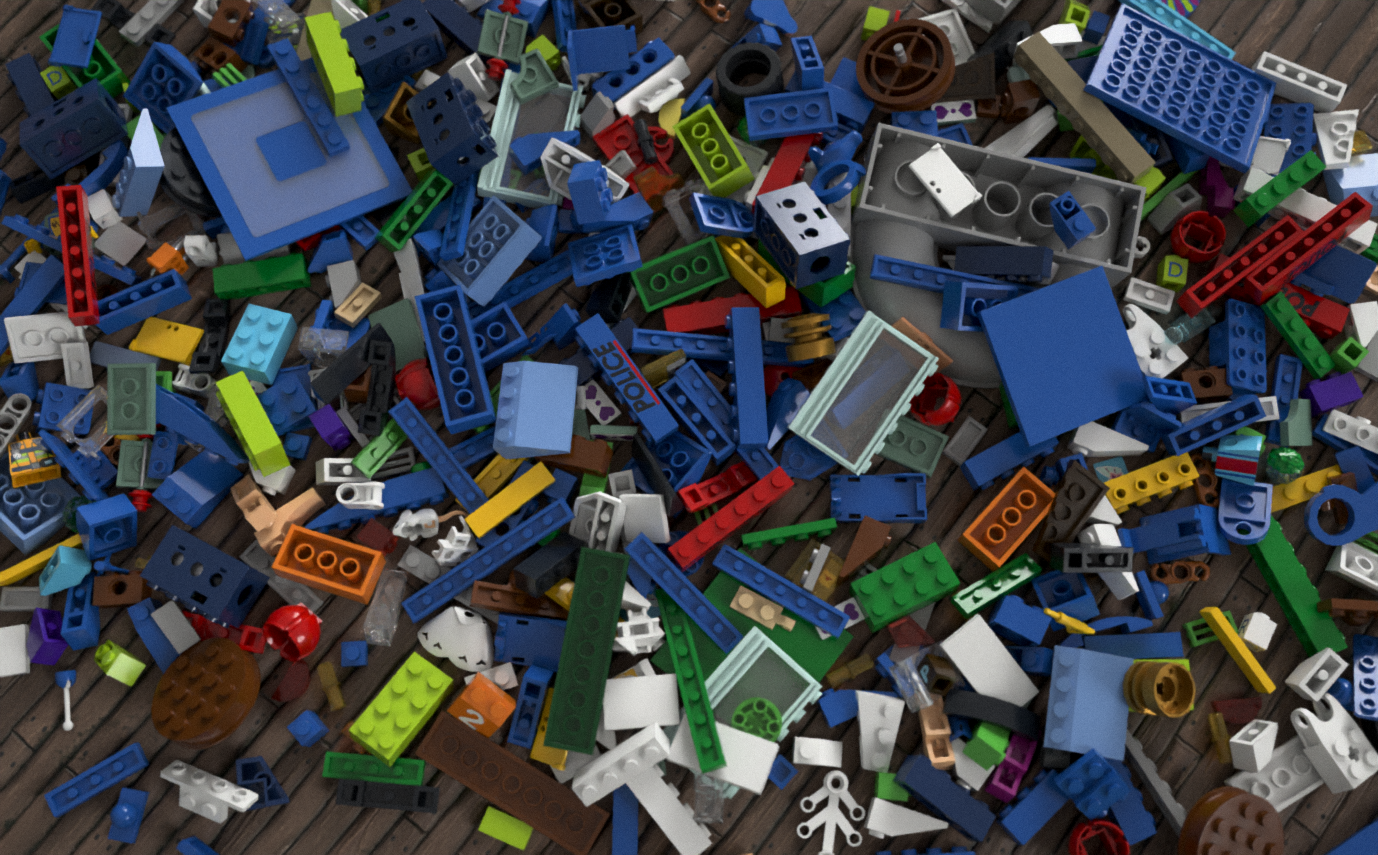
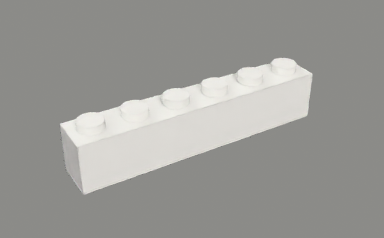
M1250 168L1241 177L1233 199L1242 203L1247 197L1274 177L1260 169ZM1300 188L1267 214L1278 220L1289 215L1301 229L1306 230L1337 205ZM1368 220L1337 245L1360 254L1370 247L1378 224Z

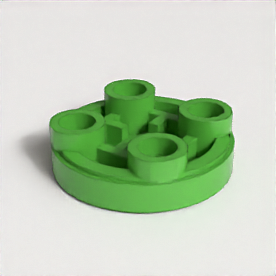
M754 697L743 701L737 706L732 716V728L774 743L782 729V718L778 708L771 701Z

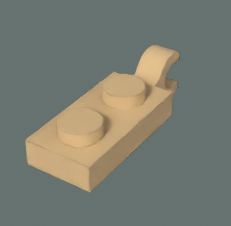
M743 586L739 587L729 606L730 609L770 630H773L776 624L791 632L796 622L791 618L781 615L783 607Z

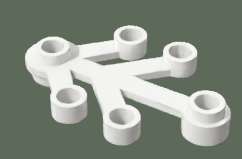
M837 770L826 774L822 788L810 797H804L800 801L802 811L812 812L815 809V804L829 795L828 806L806 823H800L796 829L799 837L808 838L814 829L826 821L822 851L817 855H835L832 851L836 823L846 835V841L850 846L857 847L862 842L861 834L852 828L839 810V797L849 808V815L853 820H862L865 816V810L855 802L847 791L848 779L846 775ZM836 778L840 781L838 788L832 787V779ZM805 800L812 802L811 809L806 810L803 807ZM855 808L861 810L862 814L859 818L853 816ZM806 825L809 828L807 835L800 833L801 826ZM852 834L858 836V842L852 844L849 839Z

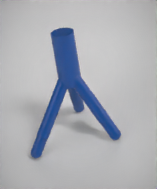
M112 554L106 555L104 561H97L94 564V568L99 571L96 577L102 576L105 571L109 570L128 575L129 570L112 566L109 562Z

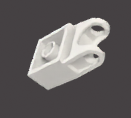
M1127 304L1124 307L1123 314L1129 325V330L1126 331L1143 377L1150 376L1164 379L1188 359L1186 354L1167 333L1140 308L1133 304Z
M1324 693L1318 702L1313 701L1317 717L1307 709L1298 708L1291 713V721L1305 746L1302 750L1330 791L1336 794L1355 789L1378 770V754L1340 703L1332 695ZM1321 699L1329 704L1330 709H1327L1322 704ZM1299 715L1305 718L1308 725L1302 723V721L1299 718Z

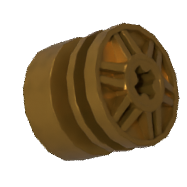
M811 313L796 316L781 323L782 329L790 327L793 329L792 333L783 334V337L795 339V343L785 347L788 362L836 353L834 338L822 336L823 332L832 329L831 325L820 326V321L830 320L829 314Z
M1138 661L1131 665L1125 673L1123 693L1127 704L1137 713L1172 718L1182 717L1189 712L1194 703L1195 682L1187 668L1179 663Z

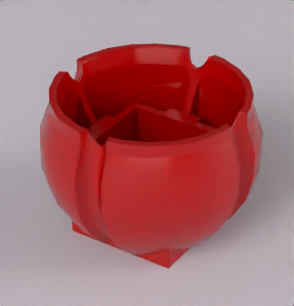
M1206 211L1191 212L1180 218L1171 231L1170 243L1173 249L1172 252L1180 256V258L1188 259L1189 263L1207 262L1221 251V247L1226 239V230L1222 221L1217 216L1209 217ZM1186 234L1204 243L1201 250L1185 243L1184 238Z
M428 357L408 362L395 377L399 396L402 400L408 397L416 409L421 411L432 410L441 405L432 366L430 365L431 362Z
M938 372L931 377L927 376L923 381L925 387L918 396L914 395L909 402L912 404L909 409L911 414L919 422L929 426H940L948 422H954L962 399L957 384L950 377ZM937 398H945L943 405L939 409L934 410Z
M300 602L298 605H287L275 610L268 617L266 623L263 624L262 631L268 644L274 650H281L280 656L291 662H298L300 659L311 654L316 648L321 635L320 625L322 620Z
M1094 818L1092 821L1087 819L1086 824L1079 823L1069 837L1068 848L1070 855H1088L1081 841L1096 834L1099 835L1108 855L1130 854L1129 843L1122 839L1124 833L1114 823L1105 819Z

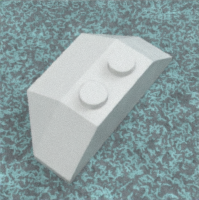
M555 138L550 139L540 157L549 187L570 200L572 199L567 182L574 164L596 161L576 148ZM605 167L608 176L606 181L607 188H611L613 194L611 205L621 200L630 184Z
M602 492L577 497L573 510L576 518L571 520L569 534L584 541L586 548L615 553L619 544L627 507L622 500Z

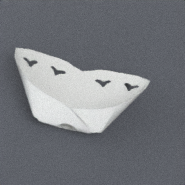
M451 606L425 623L417 633L421 644L428 652L437 657H448L455 666L461 669L483 672L492 668L494 660L492 630L481 614L474 610ZM469 611L474 616L467 617L464 613ZM423 632H424V633H427V632H428V635H427L428 640H426L425 635H423ZM439 642L442 649H439L438 646L434 647L433 645ZM466 656L467 663L464 659H459V657ZM483 660V662L486 663V665H476V663Z

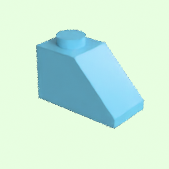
M59 545L39 576L40 595L46 596L80 584L84 576L90 573L92 562L88 560L85 550Z

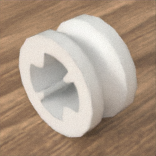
M1138 236L1137 243L1143 249L1140 252L1138 248H1135L1134 258L1144 257L1150 249L1149 241L1145 237Z

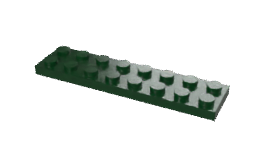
M586 547L581 548L543 746L589 755L594 754L630 555Z

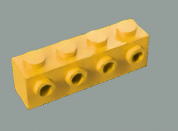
M724 235L715 238L727 271L765 308L785 299V278L742 238Z
M1188 452L1104 482L1110 488L1105 496L1118 515L1130 510L1129 506L1136 503L1139 507L1151 502L1150 497L1157 495L1158 498L1170 495L1172 493L1171 489L1179 487L1180 490L1194 485L1192 481L1198 478L1199 474Z

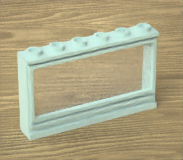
M506 69L490 133L497 144L495 149L498 157L482 167L477 186L478 196L490 198L495 196L509 203L516 204L515 202H518L523 206L536 209L552 204L562 206L564 196L549 187L543 165L524 176L510 156L509 145L514 139L518 137L523 138L528 134L575 130V127L579 128L581 114L578 113L580 108H584L586 95H582L583 86L578 87V91H573L572 85L559 83V87L520 105L510 88V83L517 79L519 73Z
M869 310L864 313V317L859 325L854 328L850 338L839 350L833 363L826 369L818 385L813 388L805 404L800 407L792 423L787 426L789 430L858 476L860 473L865 474L872 464L869 460L874 453L879 454L885 445L883 442L887 434L891 435L898 426L897 419L900 415L904 416L912 405L909 403L914 395L918 396L925 387L923 381L927 376L931 377L938 368L936 362L939 359Z
M756 626L750 630L705 682L715 722L731 728L733 713L740 703L754 697L771 701L778 708L782 718V729L777 738L779 742L789 733L786 727L792 721L797 723L806 713L803 710L808 702L814 704L822 695V692L819 691L822 686ZM685 707L679 711L680 723L685 714ZM680 725L666 726L663 729V732L670 739V747ZM691 770L722 801L726 796L731 799L740 789V787Z

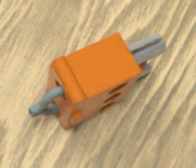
M181 236L172 246L165 242L151 257L146 259V262L152 268L151 278L155 277L154 273L158 276L172 269H175L182 276L189 269L186 264L189 256L183 247L184 237Z

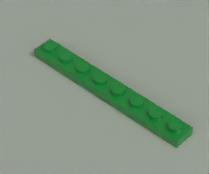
M663 588L655 590L700 770L704 774L727 767L687 613Z

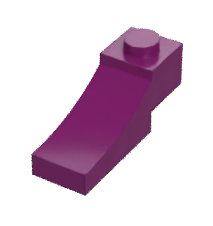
M1210 156L1205 168L1200 169L1199 194L1207 195L1208 216L1215 215L1224 218L1235 207L1236 200L1233 199L1234 188L1228 187L1222 175L1219 161Z
M1013 731L1008 739L1010 744L1004 751L1006 755L1002 762L992 770L984 790L1005 803H1008L1015 796L1022 775L1028 769L1038 742L1012 735Z

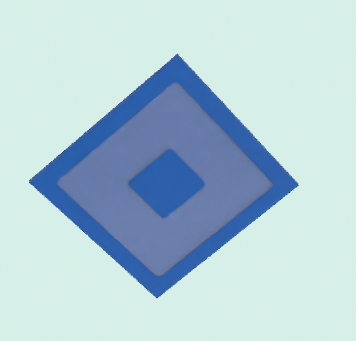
M312 57L301 62L350 144V150L333 157H329L279 69L166 108L245 261L405 199L412 192L410 185L364 102H361V111L338 117L335 116Z

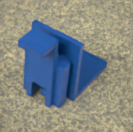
M625 25L568 31L567 52L573 91H578L579 74L630 69L628 53L637 52L635 25H630V30H626Z
M1197 504L1139 518L1141 527L1118 529L1121 545L1132 547L1133 553L1146 551L1149 564L1204 553L1224 556L1231 555L1228 539L1221 534L1218 528L1219 508Z

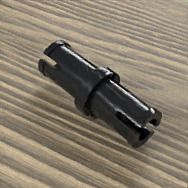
M639 119L633 123L638 139L637 146L642 151L645 164H654L658 161L653 145L654 138L649 133L646 120Z

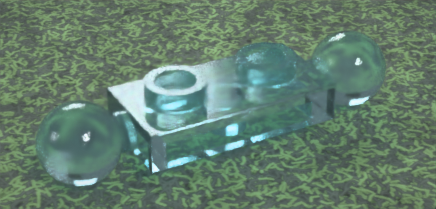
M1213 302L1193 318H1190L1188 314L1178 318L1170 324L1171 327L1165 330V341L1170 345H1177L1181 341L1185 343L1216 322L1215 320L1222 314L1221 306Z

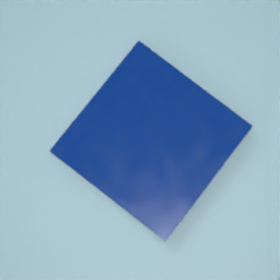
M1103 266L977 312L1026 447L1033 446L1149 399L1142 380L1143 375Z

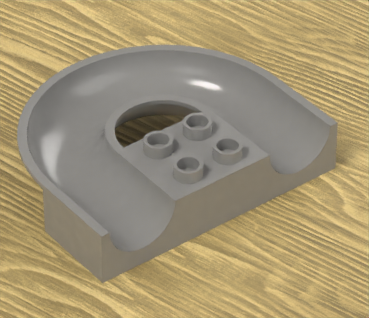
M877 124L868 145L864 162L866 175L861 177L851 220V257L848 261L856 266L852 287L853 292L865 311H871L890 326L901 317H904L920 332L926 333L933 340V343L953 360L951 364L938 373L950 377L957 385L970 388H999L1002 380L984 332L940 328L943 302L942 293L870 279L874 254L939 267L937 258L938 247L956 252V246H1046L1053 250L1052 262L1059 264V269L1050 285L1103 266L1112 290L1114 286L1131 274L1146 187L891 125ZM937 143L941 145V149L976 191L982 194L980 200L974 204L971 203L952 218L909 168L911 163L927 153ZM1067 191H1070L1096 227V230L1090 236L1069 250L1055 232L1049 208L1050 202ZM1027 280L1026 283H1017L1040 289L1049 286ZM880 339L884 344L890 346L883 339ZM903 357V359L905 360V362H906L907 364H909L910 366L914 367L909 361H907V360Z

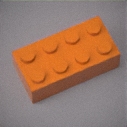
M1023 467L957 541L994 572L1045 517L1056 494Z
M291 524L271 568L278 577L368 605L386 560L382 552Z

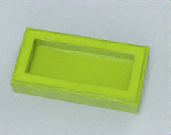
M488 806L478 830L524 851L534 828L516 817Z

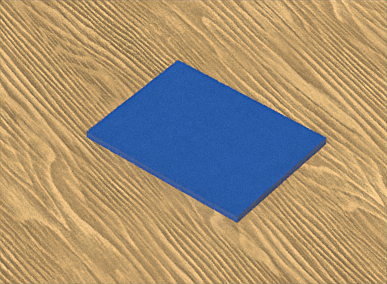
M1121 4L1083 90L1245 174L1250 169L1277 83L1135 9Z

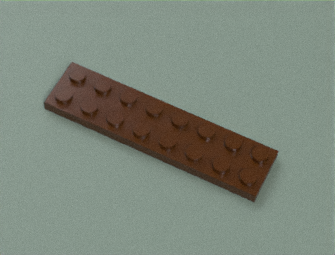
M441 711L415 755L576 855L588 854L610 816V813L594 803L586 807L573 790L463 724L445 711Z

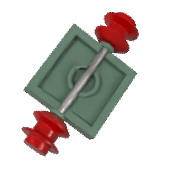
M501 0L503 4L498 5V9L503 14L486 9L477 53L492 58L487 60L490 69H486L485 73L488 75V78L495 81H500L501 78H504L503 69L508 68L505 62L519 65L518 57L522 56L528 21L511 17L519 13V10L515 7L521 4L520 0Z
M156 424V428L161 427V424ZM154 434L136 435L142 441L121 440L116 487L136 489L128 493V496L133 498L131 503L137 509V512H147V508H152V505L148 504V499L153 496L147 489L156 490L165 481V479L149 478L147 476Z

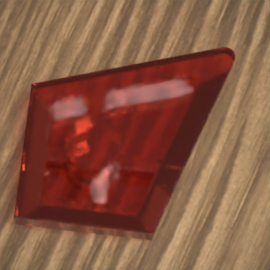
M909 615L887 625L898 648L927 645L935 642Z

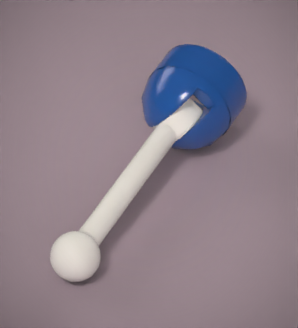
M76 670L55 672L56 684L64 689L65 722L63 729L66 731L71 730L74 726L70 718L69 688L76 682Z

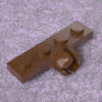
M514 570L510 572L507 585L474 580L470 607L562 621L567 619L568 610L545 593L539 598H535L516 588Z
M1360 597L1349 599L1331 598L1317 602V611L1328 613L1329 617H1341L1349 626L1359 627L1368 624L1372 617L1378 620V601H1366Z

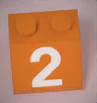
M478 671L447 711L463 724L489 738L516 708L517 701Z

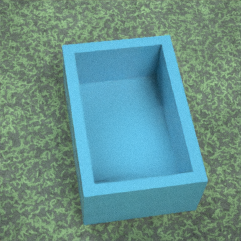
M248 304L221 360L228 374L233 375L243 370L247 379L272 385L298 329L292 314Z

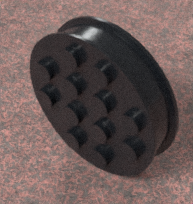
M174 127L165 136L160 147V153L165 166L159 180L160 185L165 193L182 208L202 216L222 217L176 127Z

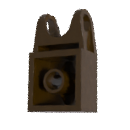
M573 0L589 28L625 25V29L630 30V25H635L636 35L643 32V16L631 0Z

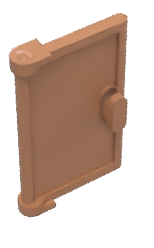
M901 317L891 325L939 358L936 362L938 368L934 374L953 362L947 354L933 343V340L926 333L920 332L904 317ZM882 330L879 334V339H883L892 348L899 350L901 355L918 370L926 361L924 357L886 331Z

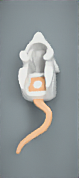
M428 508L412 514L408 509L401 514L400 519L394 526L393 535L404 538L409 537L411 541L416 540L419 535H422L423 538L432 537L438 534L439 523L448 520L453 515L458 514L465 517L469 515L464 511L456 510L446 515L437 516L433 509Z

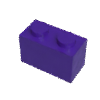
M1336 372L1327 376L1325 381L1321 382L1320 379H1316L1306 384L1307 388L1299 394L1302 399H1310L1311 418L1350 405L1364 397L1352 372L1343 375L1341 372Z
M330 404L325 405L308 416L322 439L335 451L346 448L355 439Z

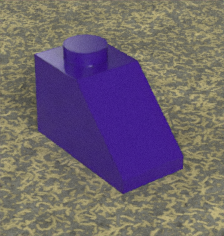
M35 608L26 644L31 663L55 666L68 646V643L61 635L63 621L60 611Z

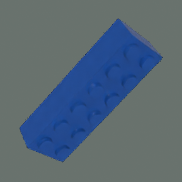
M461 285L414 296L447 429L451 434L495 423L496 415L466 297Z

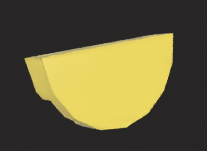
M676 98L670 100L662 106L659 112V126L667 131V137L674 140L676 132L672 126L680 122L681 106L685 103V99Z

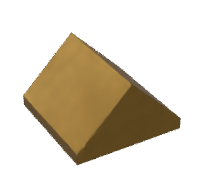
M401 82L382 119L390 134L418 144L421 139L406 104L418 92L405 82Z

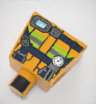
M20 432L16 435L17 442L8 445L13 488L61 478V469L54 459L55 454L41 444L40 440H42V437L32 439L30 432Z

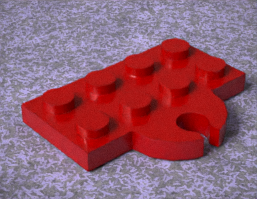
M627 114L592 136V140L608 162L621 150L626 151L637 168L624 180L630 184L628 188L633 194L640 192L647 202L677 183V177L667 165L674 154L673 138H670L665 145L656 144L658 139H665L668 133L665 129L656 126L648 127L650 135L654 138L653 145L658 161L650 165L645 164L642 151L637 146L638 139L633 127L634 121Z

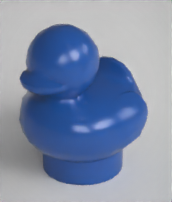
M1337 678L1325 693L1332 695L1345 710L1353 712V686L1347 679Z

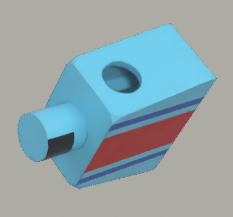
M1224 435L1220 438L1218 448L1203 447L1202 460L1216 462L1215 474L1217 476L1254 486L1262 436Z

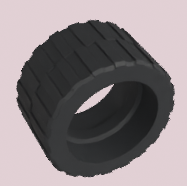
M751 42L736 45V47L727 50L717 63L716 79L722 102L730 112L738 116L746 115L744 98L784 93V81L779 56L767 45ZM750 73H760L767 76L759 84L750 87H741L733 84L741 76Z

